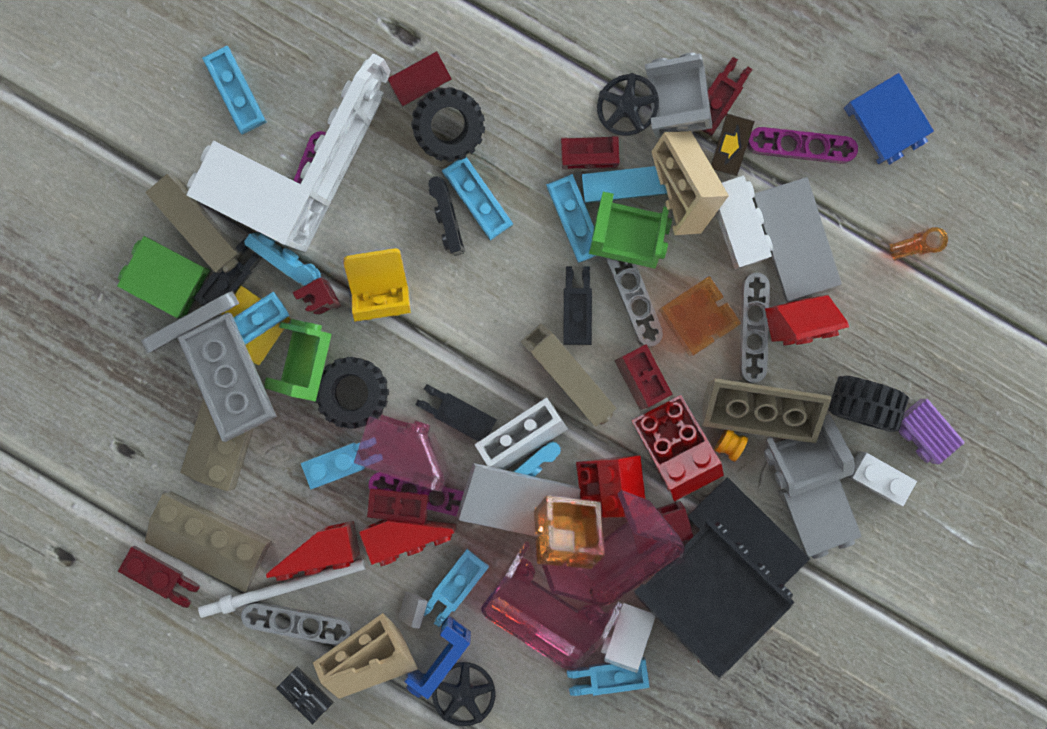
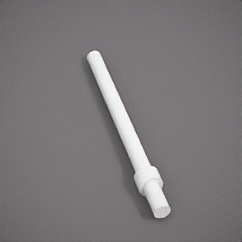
M362 558L355 560L354 563H351L346 568L333 570L332 567L322 570L320 573L301 576L234 597L227 595L219 598L217 602L198 607L199 615L203 618L220 612L223 614L234 612L240 606L365 570V563Z

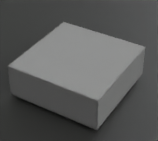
M405 592L398 619L412 628L420 629L428 603L427 600L415 593Z

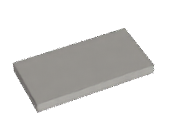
M808 177L755 193L753 200L756 208H759L763 215L764 224H762L764 234H768L772 241L773 251L770 252L786 302L842 285Z
M227 312L178 337L222 442H227L277 417L231 313Z
M473 463L456 517L464 522L564 542L581 489L578 486Z

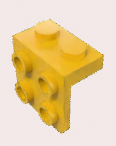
M393 248L344 257L343 264L352 294L354 322L411 313L409 288L399 249Z

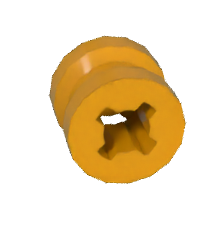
M724 430L715 445L714 451L719 454L725 453L728 455L729 460L735 462L743 452L748 438L744 435L738 436L732 430Z

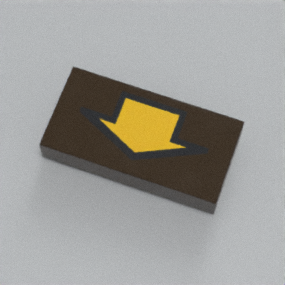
M729 113L726 114L711 161V166L714 170L738 176L755 121Z

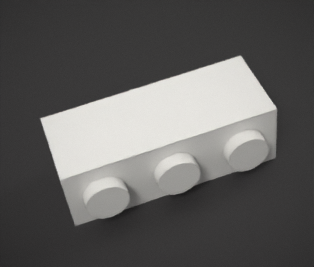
M744 175L723 182L722 185L729 197L717 211L716 216L734 269L736 270L770 258L772 256L770 251H773V245L769 235H764L761 226L764 224L761 210L759 208L755 209L752 200L755 197L751 182H746Z
M546 397L474 445L487 466L506 470L568 430L555 407Z

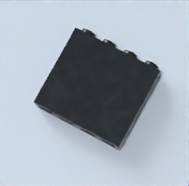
M708 519L705 522V526L645 585L641 584L634 593L645 607L719 681L793 607L795 602L791 599L793 597L791 591L782 583L777 586L769 578L772 575L770 571L760 562L756 565L748 557L750 552L740 542L734 544L727 537L729 532L718 521L713 523Z

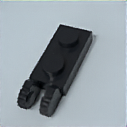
M433 176L428 183L429 194L438 203L434 210L438 223H443L445 234L441 235L446 251L450 250V253L454 256L464 254L465 248L450 191L447 188L448 185L441 177Z
M246 238L236 247L241 253L236 259L237 261L249 248L244 243ZM254 252L245 265L238 261L239 263L228 273L224 271L220 273L213 272L194 299L204 306L228 292L233 291L235 294L239 287L253 273L251 270L258 265L263 257Z
M566 266V288L563 289V345H592L590 266H583V288H572L574 270L572 266Z
M426 384L424 390L443 401L439 409L419 399L415 404L416 406L435 415L434 418L478 442L490 434L497 421L496 418L450 393L445 394Z

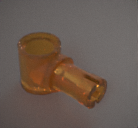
M927 227L922 232L913 234L912 238L888 244L891 252L900 249L899 252L891 254L893 261H897L917 253L921 256L930 252H941L948 244V235L942 228ZM931 232H937L940 236V243L934 248H930L926 243L927 235Z

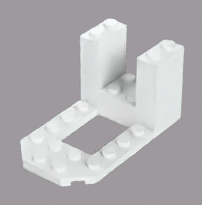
M372 54L369 59L364 61L353 80L347 81L341 93V97L344 99L339 109L335 107L328 118L330 127L326 135H321L315 144L314 151L317 153L312 163L307 162L301 172L300 178L303 179L301 184L213 140L211 146L208 145L201 155L200 161L202 164L198 172L193 173L188 181L187 189L189 191L187 196L284 245L306 252L382 101L384 92L379 90L381 82L386 83L388 81L391 71L385 60Z

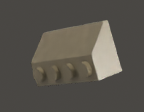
M714 378L708 382L702 404L703 426L816 443L831 402V396Z
M261 379V382H262V384H263V386H264L265 380H262V379ZM203 398L180 473L199 483L225 491L235 489L254 428L227 442H222Z
M172 491L162 494L149 520L145 543L244 592L248 591L272 542Z

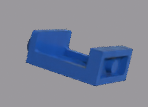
M899 73L852 100L844 107L849 117L855 116L878 154L879 158L876 160L878 165L884 161H887L889 165L904 156L902 151L909 146L914 151L929 142L926 136L934 132Z
M450 615L442 623L440 636L449 643L426 673L415 670L406 674L404 681L407 684L406 688L418 698L423 696L427 700L470 645L471 631Z

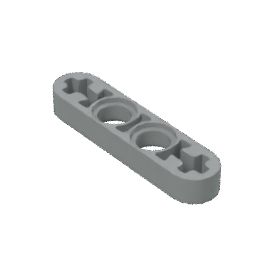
M605 258L638 341L642 345L647 344L648 347L655 346L661 341L663 331L637 265L630 263L632 268L624 269L619 274H616L615 269L620 268L618 260ZM632 274L635 276L637 283L633 289L628 290L622 287L620 281L623 275ZM635 300H642L646 303L647 311L644 315L637 316L632 312L631 305ZM650 315L653 321L647 322L651 330L656 329L657 331L653 342L649 338L644 339L642 337V334L646 332L644 324L638 327L636 321L644 320Z
M761 273L750 274L744 279L742 284L739 371L742 379L749 383L760 382L767 373L768 322L765 308H769L770 284L767 277ZM754 278H757L758 283L763 284V288L757 291V298L763 297V302L752 301L748 303V297H754V289L749 288V283L754 282ZM751 306H758L762 310L763 315L760 321L753 322L749 320L747 312ZM751 334H756L761 338L762 344L757 350H751L747 346L746 341ZM746 353L750 355L761 354V359L755 358V367L760 368V373L755 374L754 379L751 378V373H746V367H751L752 358L746 359Z
M233 291L228 292L141 340V343L146 352L151 353L240 303Z
M254 602L248 604L241 613V620L247 628L321 643L338 645L352 634L350 622L342 617L269 603ZM256 608L259 615L267 616L269 610L273 611L269 619V626L266 625L268 619L259 618L256 622H253V617L249 616L248 613ZM277 614H287L291 619L290 626L280 628L275 622ZM312 618L317 621L319 628L316 633L310 634L304 630L303 623L306 619ZM324 621L329 622L327 628L334 629L338 624L342 625V630L346 631V634L336 638L335 632L326 631L325 636H321L324 629Z

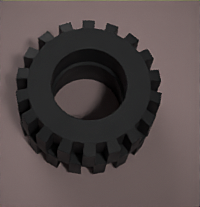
M453 87L436 88L435 91L427 92L426 96L422 100L419 99L416 103L417 107L412 113L411 127L419 146L430 157H435L439 161L447 160L448 162H454V159L462 160L466 158L465 155L473 154L476 151L474 148L477 144L480 145L483 140L481 138L482 133H485V126L483 124L485 118L479 104L464 91ZM446 107L457 109L464 118V128L461 134L449 141L437 138L431 128L434 115Z
M356 357L339 358L334 360L332 364L324 367L325 370L322 373L315 403H318V411L320 414H324L325 419L329 423L332 422L340 428L354 429L369 425L382 415V411L388 403L389 389H387V379L383 376L379 367H376L374 363ZM347 376L361 378L368 388V398L365 404L355 410H349L341 406L336 396L339 382Z
M845 375L839 376L828 410L833 415L852 422L888 432H896L900 429L909 397L904 392L895 388Z

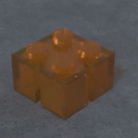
M710 276L658 309L689 356H694L715 342L714 339L721 338L742 324L728 302L719 307L715 302L721 300L724 296Z
M545 496L535 508V534H539L536 538L537 564L562 566L567 561V567L592 569L605 556L600 502Z

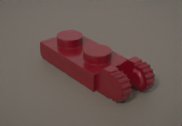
M735 57L731 58L724 71L718 74L708 90L712 128L701 131L711 137L744 88L742 87L753 70L747 66L740 74L737 83L728 78L729 73L737 65L738 59Z
M131 546L118 569L119 573L165 599L169 598L172 602L184 608L190 606L191 600L174 590L176 585L179 584L188 591L195 593L200 588L198 583L184 576L183 572L137 546Z

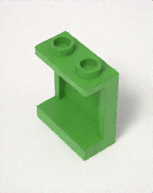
M603 191L598 206L589 254L655 269L659 259L664 260L667 252L668 243L663 242L664 235H669L672 218L668 217L669 210L663 206L662 212L657 213L613 203L614 194Z
M143 236L142 240H138L132 249L131 254L133 257L131 261L121 269L118 276L120 281L117 287L181 319L189 313L195 301V295L202 288L211 270Z
M291 319L290 324L280 322L279 328L292 331L281 380L266 377L264 388L291 397L316 401L332 334L322 332V325L295 319Z

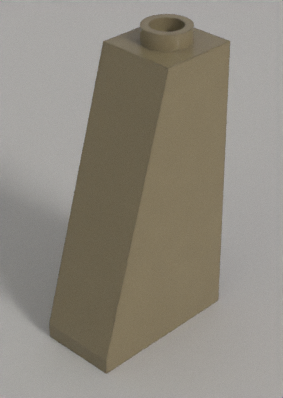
M166 174L145 193L215 273L222 271L228 273L239 263L236 259L241 253L199 202L187 196L189 190L180 179Z
M540 324L520 341L595 427L599 424H605L612 418L613 412L617 409L615 405L548 328Z

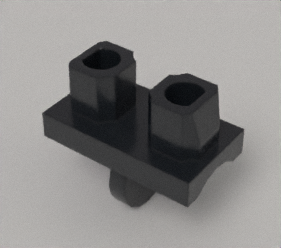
M298 666L276 687L292 704V707L295 710L297 709L312 725L334 703Z

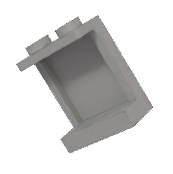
M685 53L679 58L669 60L658 58L651 63L645 64L648 80L654 85L659 96L658 113L656 117L651 118L652 130L656 138L661 137L664 132H693L712 128L705 66L701 54ZM651 103L652 113L654 109V103Z
M830 414L825 416L816 443L791 439L774 443L772 437L766 438L767 449L763 450L765 459L769 466L774 465L777 471L774 473L780 489H786L789 497L854 474V458Z
M840 479L793 497H789L785 488L778 491L781 500L786 503L803 547L801 550L808 557L812 556V559L821 558L829 554V549L836 546L839 549L847 548L855 544V539L862 537Z

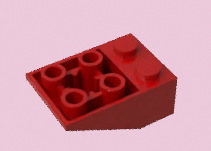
M682 395L631 420L674 502L724 476L721 461Z
M383 519L364 527L359 533L371 565L379 562L382 567L397 561L396 558L400 557L399 554L404 552L407 553V556H411L423 551L426 547L425 544L434 542V545L437 546L450 541L457 527L454 523L429 520L425 524Z
M354 521L324 527L266 573V577H275L276 581L293 578V575L298 574L300 571H304L305 575H312L322 572V569L330 565L333 566V570L349 567L351 563H354V559L360 555Z

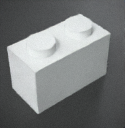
M859 451L854 458V474L847 476L863 487L900 506H904L917 483L916 480L872 455Z
M623 603L621 610L615 609L610 624L615 627L612 638L606 636L601 653L606 654L604 662L637 673L655 616L651 612Z

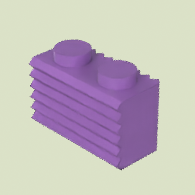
M928 399L918 400L905 411L898 431L908 442L912 440L918 447L916 453L926 463L941 464L965 443Z

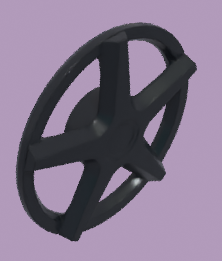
M634 73L618 76L599 92L597 102L598 117L602 125L613 134L620 136L638 134L651 125V118L656 117L658 113L659 96L657 90L643 76ZM627 80L623 95L608 92L617 83ZM636 81L647 85L652 95L637 97L635 95ZM604 100L616 106V110L607 121L604 118L602 109ZM654 103L653 113L643 125L638 114L640 107ZM622 117L629 118L635 130L620 131L613 128V126Z
M458 662L454 664L451 670L461 667L459 683L454 685L442 681L432 693V700L436 711L444 721L456 726H471L482 722L491 712L496 698L495 685L488 672L479 665L470 662ZM470 668L482 673L488 683L473 686L470 683ZM437 689L452 696V701L445 711L439 705ZM491 692L490 702L486 710L481 714L475 698ZM464 706L474 719L464 721L454 719L451 716L460 707Z

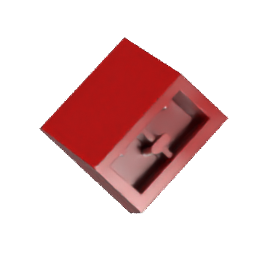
M829 295L815 296L765 308L772 342L783 341V346L806 344L820 337L822 339L839 335L838 330L849 328L848 321Z
M640 455L576 462L578 485L581 489L582 518L628 517L647 512Z

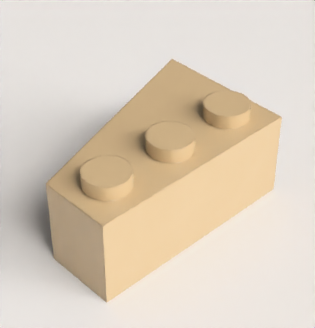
M691 131L664 132L651 152L660 185L666 186L669 200L665 201L667 210H672L676 225L672 227L674 235L701 234L729 195Z
M384 613L313 662L320 683L338 699L418 670L400 629Z

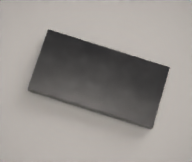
M728 477L688 515V518L700 530L705 526V522L708 519L713 523L718 521L729 532L727 537L734 544L740 542L750 552L748 557L756 565L759 562L763 564L772 574L769 578L777 586L780 583L785 585L810 560Z

